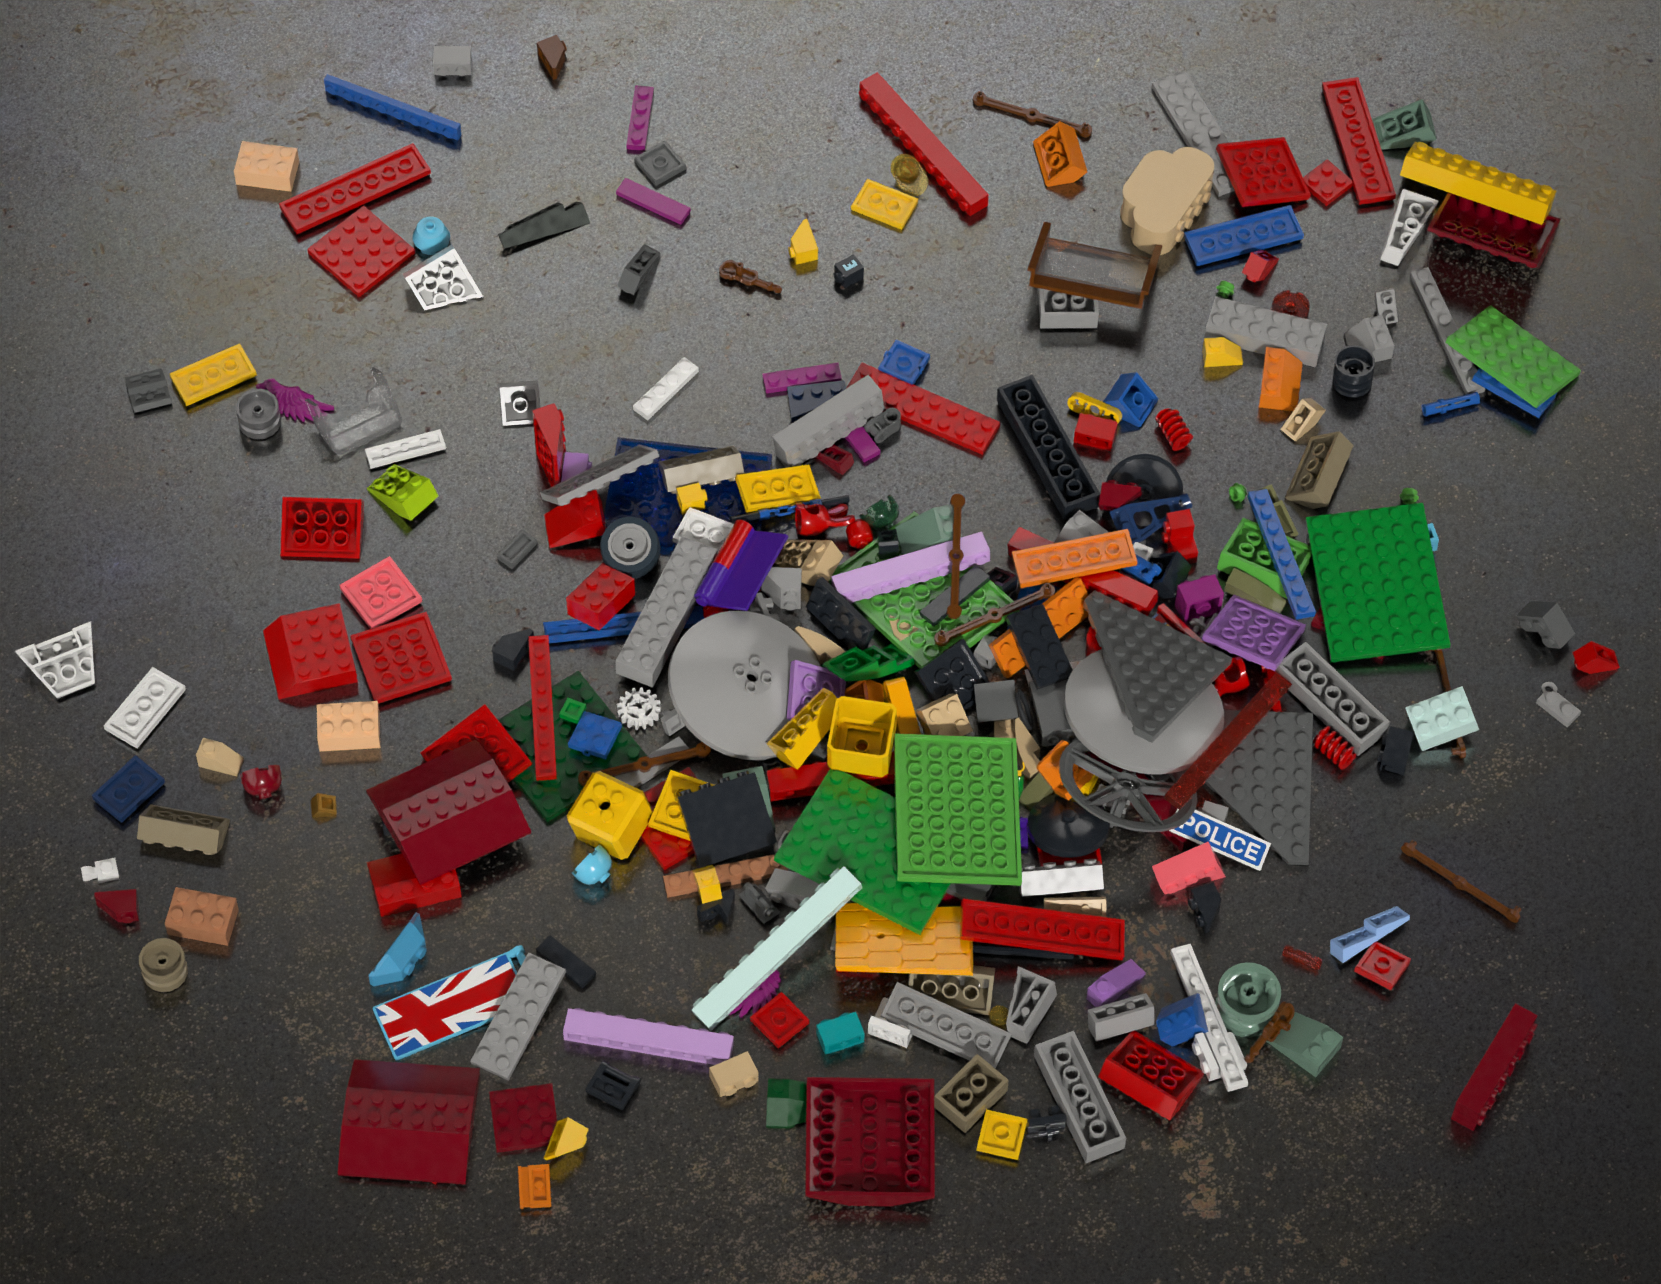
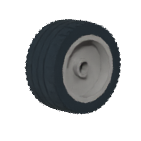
M630 516L613 521L605 529L601 538L600 550L606 565L637 579L647 575L656 566L660 556V542L656 531L649 523L643 519Z

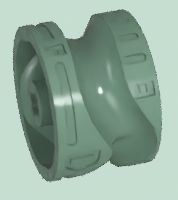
M1246 962L1229 968L1220 979L1215 1002L1226 1030L1240 1037H1256L1261 1035L1264 1027L1273 1018L1279 1007L1281 998L1280 983L1272 971L1260 964Z

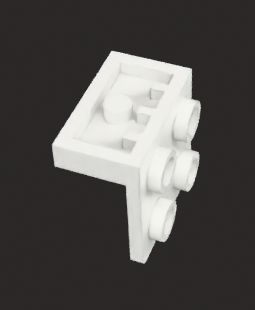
M884 997L875 1017L871 1016L868 1022V1034L907 1048L912 1038L911 1030L904 1025H895L880 1017L889 1000Z

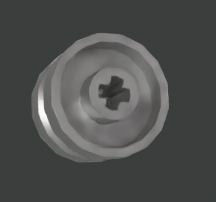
M252 389L239 397L236 403V414L239 428L243 434L253 439H265L278 431L281 424L278 400L274 394L264 389Z

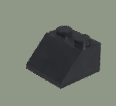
M1178 551L1152 555L1148 562L1157 564L1162 572L1158 576H1154L1152 578L1153 581L1147 586L1158 590V597L1161 599L1176 597L1178 585L1187 579L1192 566Z

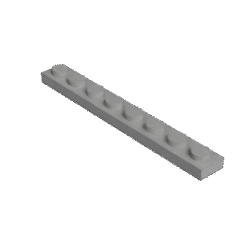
M1429 267L1412 271L1410 278L1465 395L1478 392V394L1485 392L1484 387L1472 381L1473 376L1477 372L1474 363L1445 343L1447 337L1458 329Z

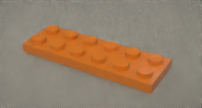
M1128 529L1012 552L1020 588L1137 565V558Z
M1074 578L1042 603L1059 639L1089 616L1083 606L1084 600L1089 595L1081 578ZM1010 629L989 644L1005 678H1010L1026 665Z

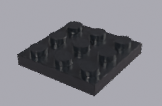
M964 639L958 640L915 671L932 702L948 694H957L964 711L976 703L974 684L990 683Z

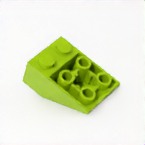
M396 464L389 467L385 473L367 487L370 493L395 513L410 521L438 497L429 478Z

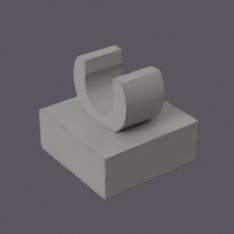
M665 709L661 712L663 717L660 719L667 735L671 736L685 726L676 709L672 711Z

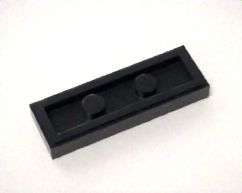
M551 935L536 948V952L548 962L566 970L565 975L582 989L596 976L594 969Z

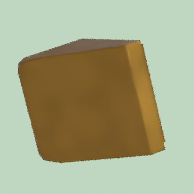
M317 793L311 799L312 817L335 816L337 814L336 796Z

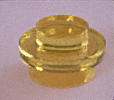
M1004 1006L993 1007L989 1013L990 1021L996 1026L1005 1025L1009 1010Z

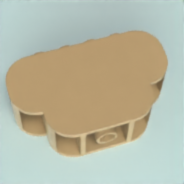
M1183 147L1176 150L1173 154L1156 150L1143 157L1123 187V204L1120 210L1122 221L1132 228L1131 240L1138 249L1152 255L1155 244L1162 245L1160 255L1168 253L1176 242L1182 240L1185 229L1191 227L1194 216L1200 214L1203 203H1207L1211 197L1214 162L1207 153L1193 147Z

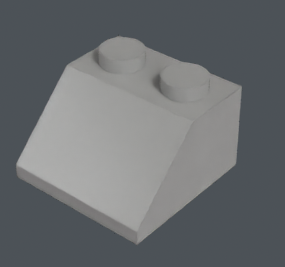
M1383 315L1365 318L1344 333L1343 336L1347 346L1352 345L1366 348L1373 354L1375 362L1392 359L1394 343Z
M538 380L499 383L503 426L533 423L532 410L540 408Z
M1079 510L1067 521L1054 543L1109 532Z
M771 567L762 584V592L769 598H772V601L781 609H801L802 568Z

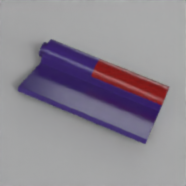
M737 520L694 594L696 602L704 607L712 606L748 611L787 541L788 535L755 531L748 522Z

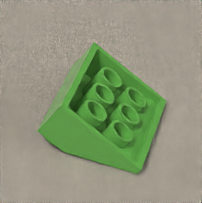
M1242 518L1221 552L1217 569L1231 574L1233 569L1236 568L1256 578L1281 597L1287 599L1259 525ZM1286 536L1300 573L1303 575L1312 557L1310 546Z

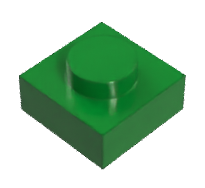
M567 698L559 713L560 718L578 724L586 710V704Z

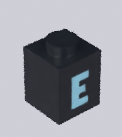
M853 254L834 265L833 276L837 283H841L846 288L864 278V267Z

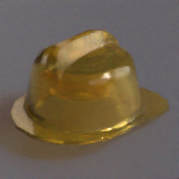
M908 154L896 156L890 167L891 173L901 189L910 196L923 194L928 186V177L920 163Z

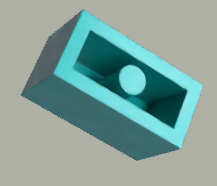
M856 1012L843 1013L838 1018L832 1020L825 1019L816 1024V1034L825 1055L864 1042L865 1033Z

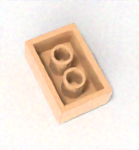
M242 141L234 169L236 184L291 192L299 165L297 148Z
M378 701L317 704V740L319 751L380 748Z

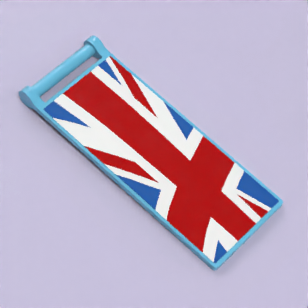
M518 945L506 953L374 1006L373 1012L396 1061L491 1022L517 975L511 958L517 957L520 966L526 958L523 946Z

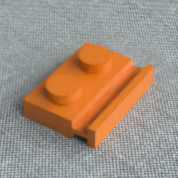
M549 1164L528 1165V1167L518 1166L520 1209H524L523 1207H551Z

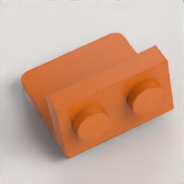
M1061 740L1037 764L1036 768L1057 795L1070 800L1072 796L1064 787L1059 774V761L1069 743ZM1073 764V777L1080 790L1092 779L1094 774Z

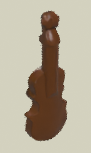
M726 260L719 268V275L722 278L738 280L740 283L748 286L756 285L775 293L782 292L781 286L775 285L771 281L767 282L759 279L758 272L750 268H743L742 262L737 263L733 260Z
M1283 1001L1279 1005L1273 1018L1264 1027L1262 1034L1250 1048V1053L1244 1057L1246 1063H1252L1255 1056L1259 1055V1051L1265 1042H1273L1277 1035L1280 1034L1281 1029L1285 1031L1290 1030L1291 1024L1289 1022L1295 1014V1009L1291 1003Z

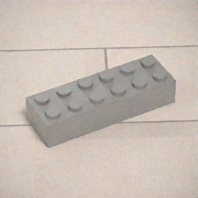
M1215 296L1206 326L1205 338L1224 337L1240 346L1241 349L1264 355L1266 347L1286 349L1303 362L1304 365L1316 367L1324 342L1327 324Z
M869 375L857 381L772 436L776 457L785 468L801 466L806 460L816 457L820 451L830 448L837 440L847 437L851 431L857 427L864 426L868 420L877 417L884 411L882 390Z
M1307 642L1285 657L1275 670L1276 678L1326 726H1330L1332 732L1336 731L1337 737L1342 736L1343 742L1348 741L1347 746L1349 748L1353 746V752L1357 753V756L1381 739L1384 733L1388 732L1390 721Z
M1071 1031L1035 1045L1034 1057L1057 1105L1060 1107L1062 1114L1066 1115V1124L1085 1163L1125 1149L1126 1136L1075 1032Z

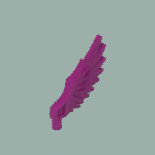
M267 379L263 383L255 385L256 389H264L274 394L278 400L280 413L284 412L285 417H289L290 414L294 420L297 419V415L302 422L305 421V418L314 421L315 417L313 415L327 417V413L324 411L334 410V406L315 400L314 395L304 392L298 386L287 387L275 379Z
M776 969L729 1015L741 1009L739 1017L742 1018L752 1006V1014L759 1010L760 1005L762 1008L766 1004V1000L767 1002L772 1000V995L774 997L777 995L776 990L779 989L778 983L781 981L778 970Z

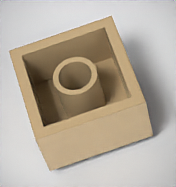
M948 694L915 710L925 735L964 736L973 731L957 694Z

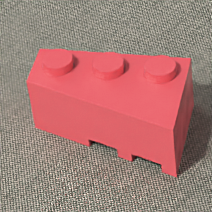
M1209 842L1152 866L1164 894L1175 893L1182 889L1226 877L1219 859Z

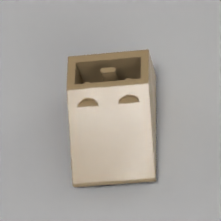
M787 540L772 567L802 568V583L815 586L817 579L822 577L829 582L843 558V554L832 540Z

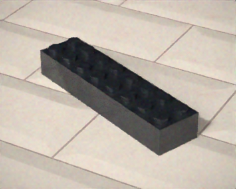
M1030 375L998 387L997 402L1063 520L1073 517L1079 510L1084 513L1099 507L1100 492L1034 376Z

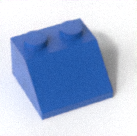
M1134 372L1121 374L1103 402L1118 408L1122 413V420L1141 427L1159 399L1140 375Z
M1199 993L1161 1008L1156 1020L1160 1040L1172 1047L1194 1038L1195 1034L1209 1032Z

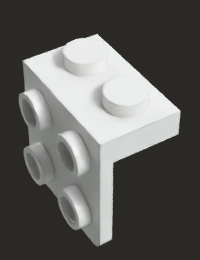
M1228 1032L1241 1066L1245 1070L1247 1063L1244 1060L1237 1040L1232 1032ZM1204 1033L1195 1034L1192 1048L1194 1054L1200 1060L1202 1072L1206 1074L1209 1081L1221 1078L1219 1067Z

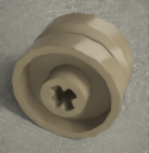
M160 938L148 942L142 948L139 955V966L147 986L155 991L169 992L183 984L188 974V965L181 945L174 940Z

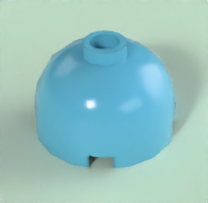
M599 844L595 851L590 853L571 874L584 884L591 885L598 881L603 883L611 875L608 872L612 866L611 857Z

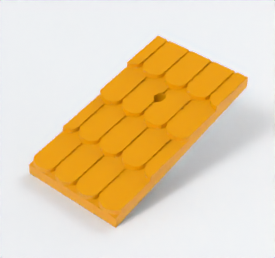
M846 903L836 913L835 967L838 971L973 976V941L960 940L961 906L937 907L921 935H918L858 903Z

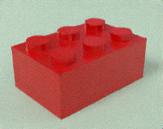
M602 563L566 597L568 615L597 630H601L635 596L634 578Z

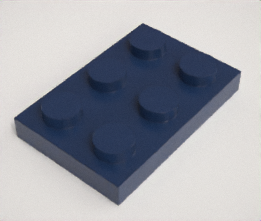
M135 755L92 794V799L122 823L165 783V779Z

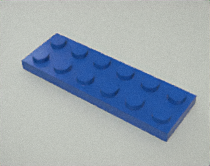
M1291 205L1184 232L1185 241L1196 266L1301 240L1304 237V233Z

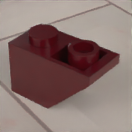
M1114 480L1102 482L1099 509L1113 511L1131 504L1142 495V489L1135 483L1123 485Z

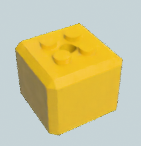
M845 696L836 699L827 744V765L832 770L875 777L887 775L894 744V734L896 733V707L891 703ZM859 743H864L868 747L865 750H858L856 746Z
M597 771L592 773L568 812L567 819L578 840L595 848L600 844L610 855L622 860L630 855L647 827L653 811L642 790L606 773ZM602 803H610V807L608 809H600Z

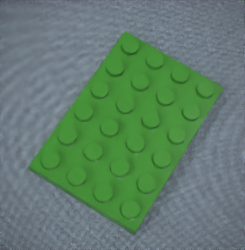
M1491 305L1448 336L1445 342L1535 408L1539 407L1574 380L1581 372L1573 363L1566 360Z

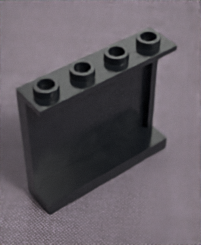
M747 770L737 773L738 778L730 780L729 776L717 780L718 784L714 786L706 783L698 786V791L691 792V789L679 792L680 797L675 798V801H678L697 859L695 861L697 869L778 843L755 772L749 774Z

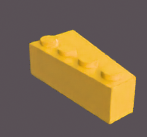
M825 688L820 690L766 743L780 761L798 770L830 730L835 702L838 699L833 692Z

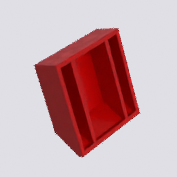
M340 603L282 615L263 630L278 699L358 682Z

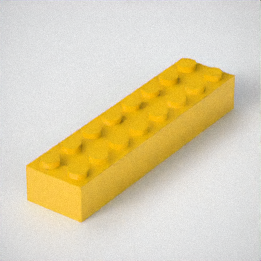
M1414 142L1405 157L1400 176L1541 225L1551 210L1557 192L1550 186L1536 184L1530 179L1519 178L1513 173L1501 172L1495 167L1481 165L1478 161L1464 159L1458 154L1452 155L1443 149L1429 147L1423 142Z

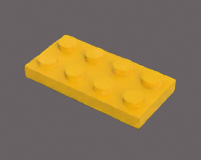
M240 343L170 373V378L186 406L257 376L256 370Z
M809 464L740 474L735 478L746 513L767 508L774 509L786 505L793 506L796 503L821 499Z

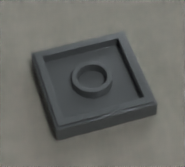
M666 141L634 158V162L655 186L686 170V164Z

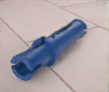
M1478 392L1445 400L1441 398L1437 402L1422 404V413L1424 416L1436 413L1445 414L1449 410L1479 404L1480 396Z

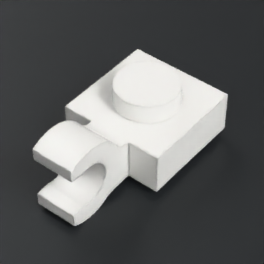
M115 858L96 861L95 867H81L83 881L98 878V882L103 883L119 879Z

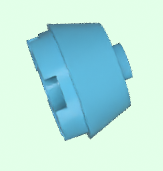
M425 217L418 222L412 239L415 246L422 253L435 255L437 251L448 246L450 232L440 219Z

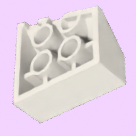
M452 245L403 273L424 310L483 297Z

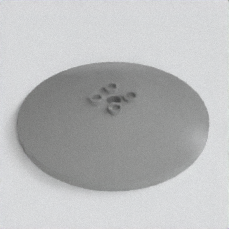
M727 611L702 619L683 635L670 660L668 686L677 714L686 727L704 744L731 757L745 760H766L777 757L766 743L790 721L787 719L791 662L798 660L821 666L807 643L796 632L780 621L749 611ZM751 674L755 676L756 681H749L747 675Z
M1103 649L1084 658L1069 676L1064 692V711L1072 731L1092 753L1119 768L1144 774L1180 772L1197 765L1208 757L1220 739L1224 726V709L1221 698L1212 683L1151 743L1134 734L1132 722L1128 720L1125 712L1124 702H1121L1117 692L1118 687L1111 677V669L1103 657Z

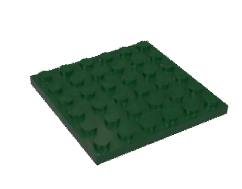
M579 671L552 686L557 779L536 781L532 699L498 719L532 762L530 767L513 780L546 822H549L573 806L584 788L578 782V776L582 771L595 772L637 762L642 756L647 757L646 753L623 725L606 759L593 755L588 757L581 751L569 748L568 742L577 724L560 718L559 713L567 698L586 704V712L620 722Z

